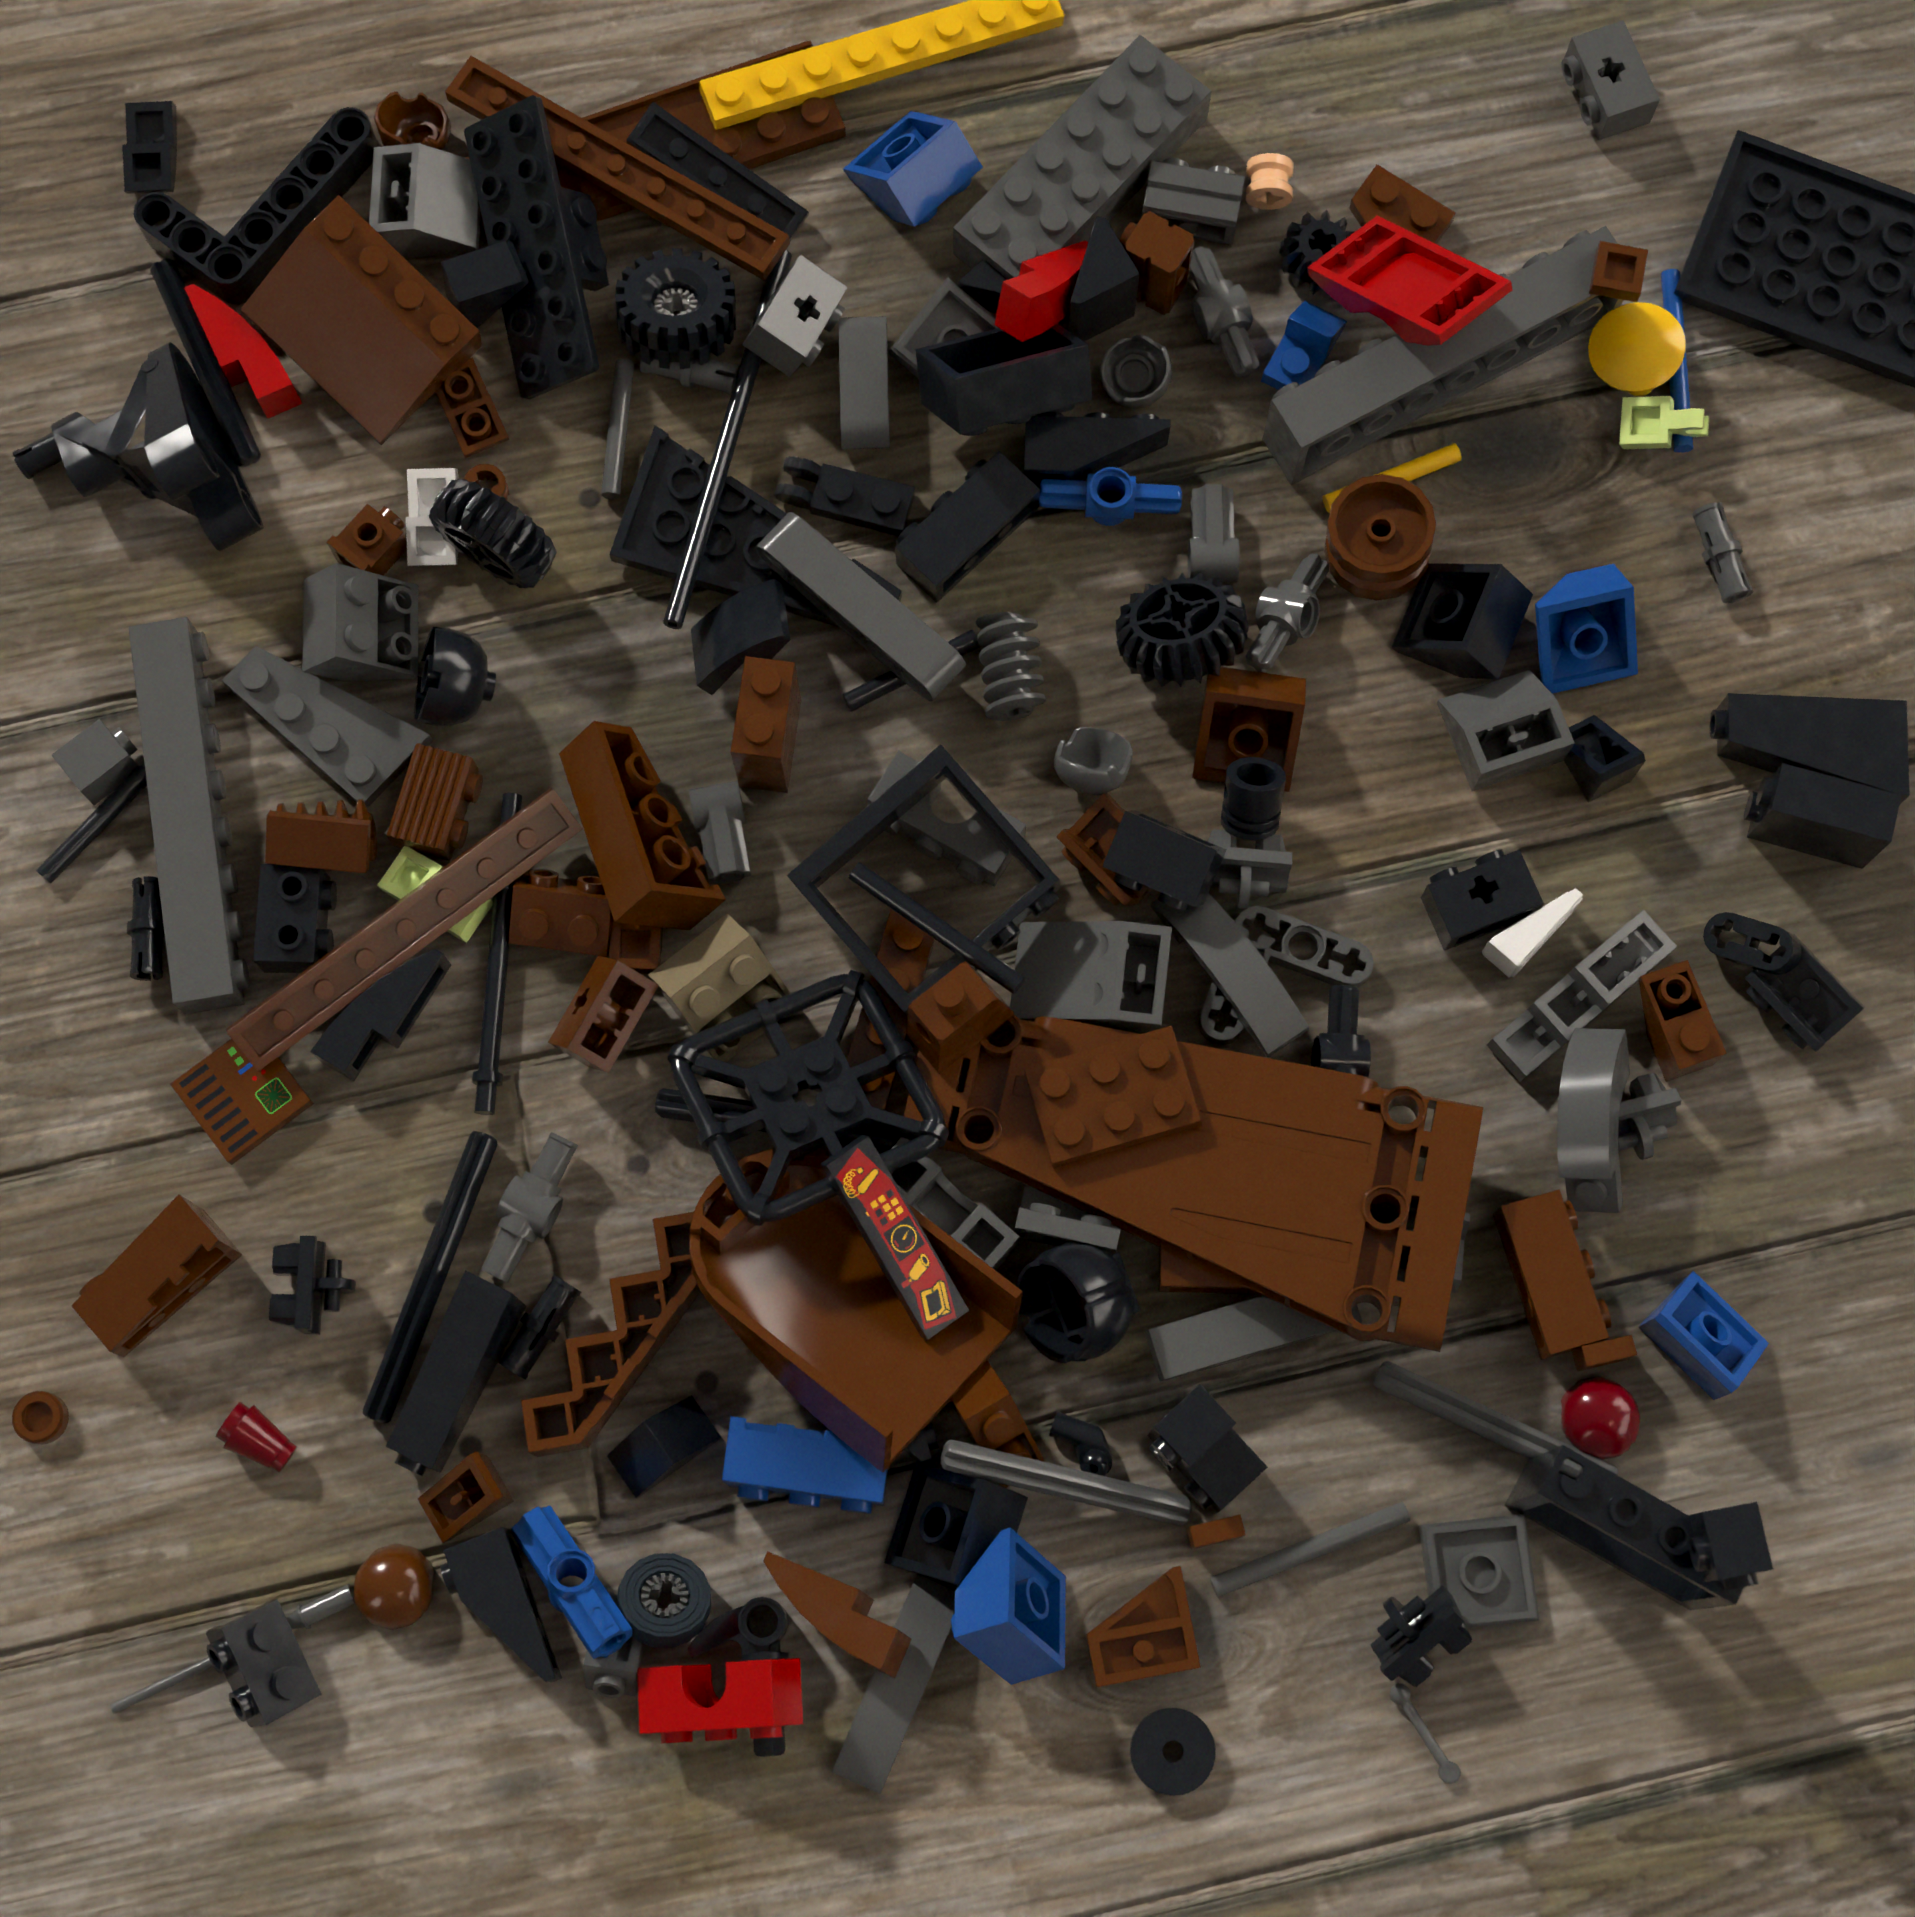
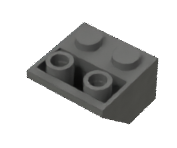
M421 143L374 147L369 224L405 259L465 254L478 250L481 210L470 159Z
M335 563L305 578L303 581L302 672L343 682L400 680L418 677V585Z
M1530 670L1437 701L1471 791L1562 762L1575 744L1557 698Z

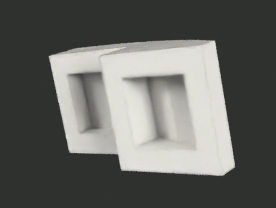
M457 468L407 469L409 517H406L408 566L457 565L458 551L449 542L443 540L442 534L435 530L429 518L430 510L435 502L434 499L442 488H446L451 480L458 479Z

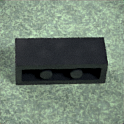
M1000 451L989 461L985 459L978 461L968 471L965 477L966 482L954 493L950 490L943 493L931 507V514L919 525L916 522L910 524L896 540V565L936 603L1039 508L1040 489Z

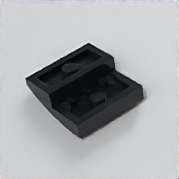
M772 579L747 588L716 606L691 628L697 687L713 695L744 663L745 656L772 659L790 641L782 583Z

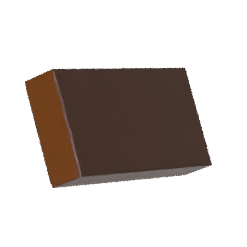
M270 810L266 820L265 863L366 873L369 869L371 820Z

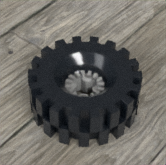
M672 248L673 255L664 256L662 250L652 252V260L647 261L643 256L634 260L635 270L627 266L622 271V280L617 279L615 304L620 340L622 343L626 342L627 351L633 356L640 352L642 362L650 365L653 359L659 360V368L670 369L671 362H680V369L690 368V361L696 359L700 366L710 362L709 353L712 352L719 357L725 352L724 343L730 345L734 339V330H736L734 281H731L730 273L726 268L719 270V261L710 257L704 262L701 252L693 250L689 257L683 256V249ZM676 310L683 311L675 316L673 314Z

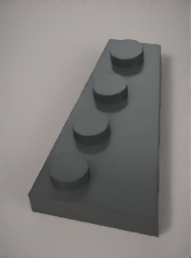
M257 646L222 679V682L229 690L356 803L358 799H363L367 808L409 766L415 745L420 743L428 746L433 741L430 734L310 673L302 672L301 668Z

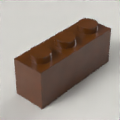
M1560 1189L1500 1206L1493 1213V1217L1540 1359L1544 1360L1568 1353L1581 1346L1608 1339L1607 1329L1612 1326L1610 1313L1605 1301L1602 1298L1596 1299L1590 1279L1595 1278L1594 1266L1586 1249L1580 1250L1574 1233V1230L1578 1229V1219L1572 1203L1569 1200L1563 1201Z

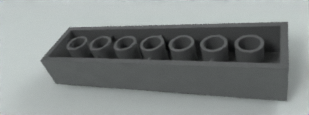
M1607 226L1591 234L1587 230L1577 233L1564 244L1562 249L1550 255L1547 252L1535 255L1523 265L1522 270L1508 277L1505 273L1499 274L1511 281L1513 290L1442 345L1427 346L1405 342L1398 334L1385 341H1382L1380 338L1374 339L1361 347L1356 354L1357 356L1343 363L1339 360L1332 361L1319 369L1311 380L1301 385L1293 382L1278 390L1271 400L1262 439L1290 485L1296 484L1593 328L1605 314L1621 306L1623 303L1621 299L1589 294L1595 254L1599 242L1604 241L1618 244Z

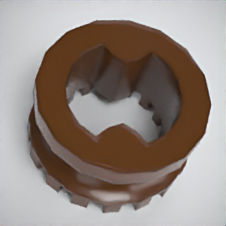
M478 464L465 474L464 479L469 482H476L479 485V480L483 481L484 478H487V480L492 478L493 481H497L498 485L493 486L491 491L500 497H504L506 501L508 500V484L502 471L496 466Z

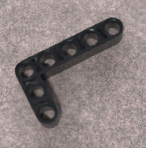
M353 107L338 110L225 236L162 192H151L138 199L134 206L133 215L146 241L155 251L165 258L172 259L177 267L223 301L240 305L246 303L302 230L338 195L343 197L373 163L374 147H379L369 117L362 110ZM353 135H362L357 140L346 141ZM331 168V171L327 174L316 175L322 169ZM302 202L295 209L285 210L292 203ZM168 219L164 224L154 226L158 220ZM271 236L266 243L255 244L260 238ZM204 245L199 251L189 253L190 249L194 246ZM235 270L240 271L236 277L224 279L228 273Z

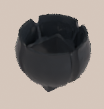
M1083 1243L1063 1244L1042 1252L1033 1262L1023 1268L1016 1282V1287L1023 1291L1019 1315H1025L1029 1318L1028 1324L1023 1329L1026 1336L1042 1355L1059 1363H1068L1070 1361L1083 1362L1108 1353L1124 1337L1133 1314L1141 1311L1120 1253L1110 1255L1099 1248Z

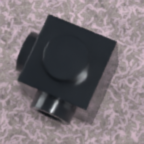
M1758 1502L1689 1515L1694 1537L1689 1538L1690 1557L1697 1572L1703 1571L1705 1582L1722 1579L1724 1589L1730 1590L1757 1585L1759 1583L1756 1573L1774 1570Z

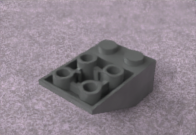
M1126 921L1020 922L1021 932L1018 937L1015 971L1024 976L1025 980L1015 994H1011L1010 1008L1015 1016L1019 1019L1033 1022L1036 1017H1054L1139 1034L1161 1028L1172 927Z

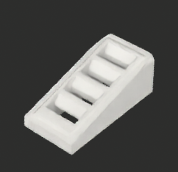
M1576 888L1566 892L1492 937L1482 950V954L1509 978L1511 976L1514 977L1576 910L1583 900L1581 898L1583 894Z

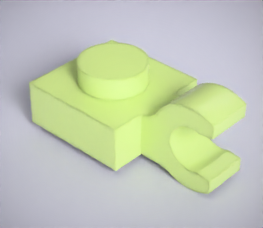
M1671 396L1623 397L1619 445L1623 449L1671 448L1672 434L1690 437L1708 436L1709 416H1704L1705 410L1699 408L1674 410V400Z

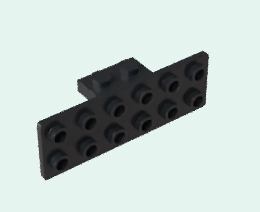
M534 95L476 122L464 130L488 246L503 241L512 242L529 281L524 288L501 307L521 398L524 399L535 398L599 370V362L583 289L598 291L610 285L606 270L607 259L601 247L596 224V209L590 195L561 187L543 102L540 97Z

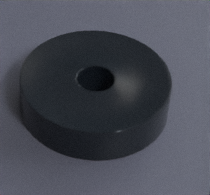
M1164 1708L1154 1711L1138 1724L1132 1735L1130 1759L1133 1769L1146 1786L1158 1793L1174 1796L1192 1792L1206 1781L1214 1766L1216 1750L1213 1736L1207 1725L1198 1716L1187 1710ZM1169 1741H1176L1182 1747V1756L1176 1762H1169L1163 1756V1747Z

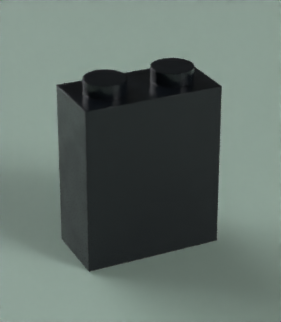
M1782 763L1770 778L1766 776L1763 778L1758 792L1752 791L1749 795L1744 811V820L1750 821L1747 838L1863 869L1891 843L1902 795Z

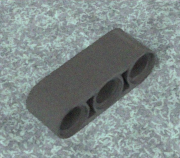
M886 316L840 317L838 325L842 450L890 448Z

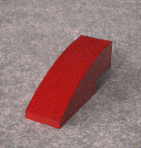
M1084 240L1022 261L1019 276L1002 283L994 325L1019 341L1024 342L1058 324L1070 313V301L1089 242Z
M194 284L184 287L220 367L232 387L248 380L267 419L303 404L278 357L263 337L240 314L216 296Z

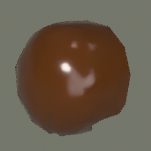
M394 91L377 104L374 121L383 146L421 143L443 150L449 142L451 123L444 107L428 99L424 93H419L413 99H405L398 92Z
M395 1543L376 1549L357 1571L354 1580L356 1607L374 1626L395 1630L412 1625L428 1610L433 1598L434 1568L431 1562L416 1547Z

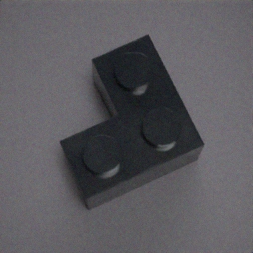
M1199 1384L1152 1428L1147 1436L1153 1443L1148 1449L1166 1470L1170 1472L1176 1466L1186 1477L1189 1483L1184 1489L1204 1511L1212 1506L1219 1513L1268 1467L1233 1430L1232 1427L1236 1422L1205 1388Z

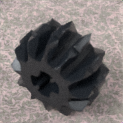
M1328 210L1322 213L1320 220H1316L1307 211L1302 217L1301 224L1292 222L1289 225L1286 233L1287 238L1281 241L1279 253L1284 257L1281 266L1283 273L1294 274L1293 284L1295 288L1307 282L1310 283V291L1313 295L1318 292L1320 286L1309 276L1307 267L1355 232L1346 231L1347 221L1345 217L1333 223L1330 221Z

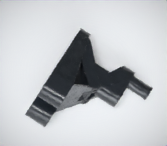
M170 342L148 353V360L142 364L121 411L96 424L80 413L74 412L51 425L52 433L12 453L18 468L27 479H31L34 475L63 461L70 480L84 497H89L121 480L139 489L148 499H159L196 516L206 536L218 551H222L263 530L264 527L251 492L237 462L232 456L195 372L181 351ZM145 414L144 441L128 449L127 447Z

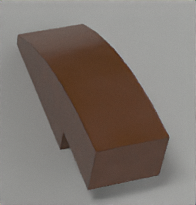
M767 1551L763 1562L778 1587L798 1612L820 1633L846 1652L895 1679L912 1639L894 1627L867 1617L874 1599L855 1587Z

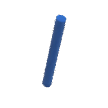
M1667 269L1661 273L1663 308L1678 320L1685 335L1682 299L1674 294L1680 278V271L1678 269ZM1686 349L1681 366L1669 379L1670 396L1674 400V410L1690 409ZM1673 434L1674 451L1684 453L1693 450V437Z

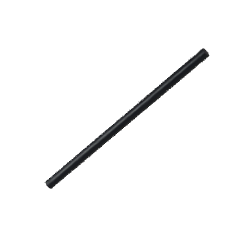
M785 250L765 280L751 329L782 277L789 269L792 254ZM746 347L663 620V624L672 629H681L762 360L761 357Z

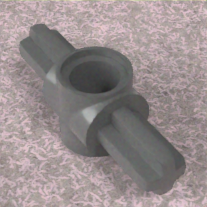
M1201 246L1195 248L1192 253L1190 273L1198 290L1192 301V306L1199 331L1205 340L1211 339L1212 343L1221 344L1234 376L1243 378L1250 376L1259 369L1260 363L1247 335V331L1253 322L1247 295L1240 284L1234 285L1233 281L1224 280L1213 252L1209 247L1203 248Z
M1311 553L1307 558H1304L1291 580L1280 582L1277 588L1267 587L1260 595L1256 608V623L1260 632L1246 654V663L1254 667L1257 672L1264 673L1267 669L1272 668L1285 645H1292L1298 638L1307 639L1313 634L1320 613L1316 592L1329 571L1328 562L1321 559L1318 554Z

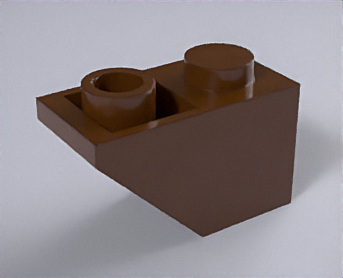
M1688 960L1639 977L1647 1037L1666 1082L1710 1067L1727 1054Z
M987 1360L950 1400L962 1424L976 1446L1045 1462L1011 1394ZM997 1483L1001 1487H1009V1485Z

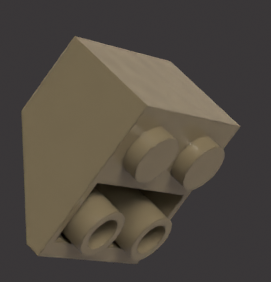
M725 914L649 974L651 980L659 985L658 989L693 1034L755 1009L754 1003L767 999L770 1003L791 994L752 936L728 914ZM760 1028L707 1052L713 1059L727 1062L762 1035L764 1030Z

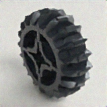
M457 479L451 480L447 487L442 488L434 499L435 502L430 510L429 518L435 530L442 534L443 540L455 547L456 551L467 557L468 561L474 562L482 570L491 573L496 579H503L509 585H516L519 588H534L538 581L542 580L550 570L552 561L557 553L551 538L545 534L543 528L532 521L531 517L526 516L519 510V507L513 506L504 497L496 495L489 488L481 487L476 482Z
M1183 572L1178 579L1168 580L1163 576L1162 583L1158 585L1145 584L1144 593L1130 594V604L1120 607V617L1116 620L1115 628L1119 654L1123 657V661L1129 667L1131 674H1140L1144 682L1157 679L1161 687L1170 681H1176L1182 687L1185 681L1192 679L1201 684L1202 677L1207 674L1219 676L1221 666H1233L1235 656L1244 653V643L1248 639L1247 632L1249 631L1245 605L1241 602V597L1237 596L1234 592L1232 585H1222L1219 577L1207 581L1202 573H1199L1194 578H1186Z

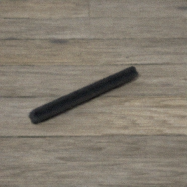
M479 1131L470 1133L362 1410L363 1415L369 1419L380 1423H389L392 1419L498 1145L497 1140L491 1135Z

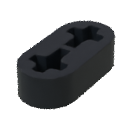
M1723 912L1712 917L1704 928L1703 938L1705 945L1712 953L1725 960L1774 975L1789 973L1800 961V942L1794 935L1778 926L1735 913ZM1733 927L1735 932L1746 937L1744 945L1728 942L1725 947V942L1719 939L1722 930L1730 931ZM1779 941V944L1786 948L1783 957L1774 956L1772 961L1768 954L1758 950L1760 942L1776 945Z

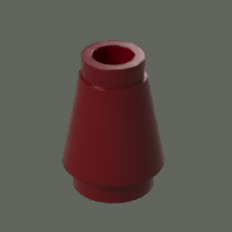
M241 1402L231 1411L215 1436L225 1443L224 1449L268 1468H273L279 1473L297 1449V1446L290 1442L255 1405L249 1408Z

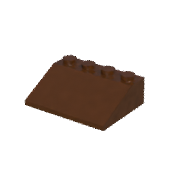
M340 195L302 230L241 308V311L380 445L445 383L446 378L452 372L457 371L482 347L480 331Z

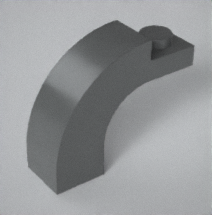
M1575 1028L1566 1051L1558 1101L1557 1154L1559 1178H1565L1567 1200L1572 1203L1575 1211L1620 1213L1623 1205L1618 1155V1120L1622 1094L1630 1075L1626 1029Z

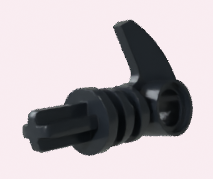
M757 1597L751 1599L744 1606L730 1610L714 1619L694 1638L687 1649L691 1657L695 1658L727 1641L734 1640L741 1646L742 1661L788 1659L789 1653L781 1652L780 1641L788 1630L789 1619L787 1612L780 1603L771 1598ZM767 1606L776 1612L778 1625L773 1634L760 1638L751 1631L749 1620L751 1614L757 1608ZM782 1726V1737L753 1739L756 1756L767 1757L784 1754L786 1750L784 1726Z

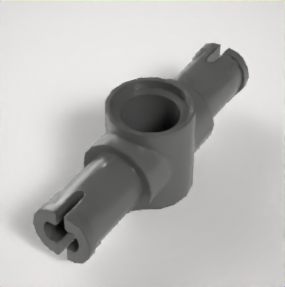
M551 1132L530 1173L525 1171L523 1177L515 1176L511 1180L501 1197L496 1211V1216L501 1218L498 1224L501 1229L481 1270L505 1282H509L528 1243H534L537 1237L543 1239L549 1233L563 1205V1198L558 1196L562 1188L558 1187V1184L578 1147L577 1144Z

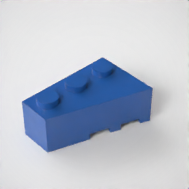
M730 1417L722 1481L729 1487L738 1488V1498L768 1501L769 1492L790 1494L789 1504L807 1507H820L821 1498L840 1500V1510L871 1514L872 1504L884 1506L888 1468L882 1473L832 1431L825 1430L823 1432L795 1428V1425L777 1423V1426L746 1422L747 1418Z

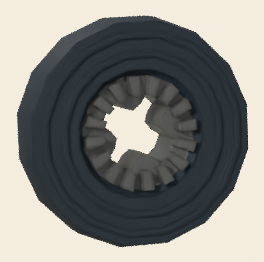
M656 1553L639 1559L626 1571L618 1587L617 1607L633 1630L632 1637L636 1641L653 1648H674L689 1642L703 1629L711 1611V1588L704 1572L691 1560L677 1554ZM661 1592L670 1593L671 1602L674 1603L669 1604L665 1611H661V1608L657 1610V1601H655L660 1598Z

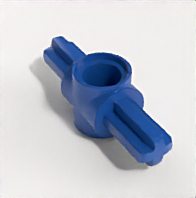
M1106 467L1095 474H1087V481L1041 480L1039 504L1043 508L1085 510V517L1093 518L1101 525L1114 526L1120 524L1125 519L1133 520L1134 512L1178 514L1182 504V490L1178 485L1136 483V476H1129L1125 471L1116 467ZM1104 491H1115L1121 495L1122 499L1115 503H1108L1103 501L1098 495Z

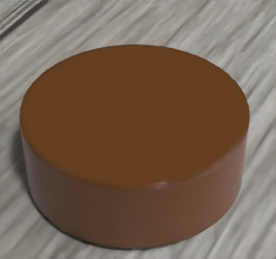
M44 1391L31 1392L22 1397L16 1404L12 1414V1424L17 1435L27 1442L40 1445L57 1440L66 1430L69 1421L68 1409L63 1400L54 1394Z

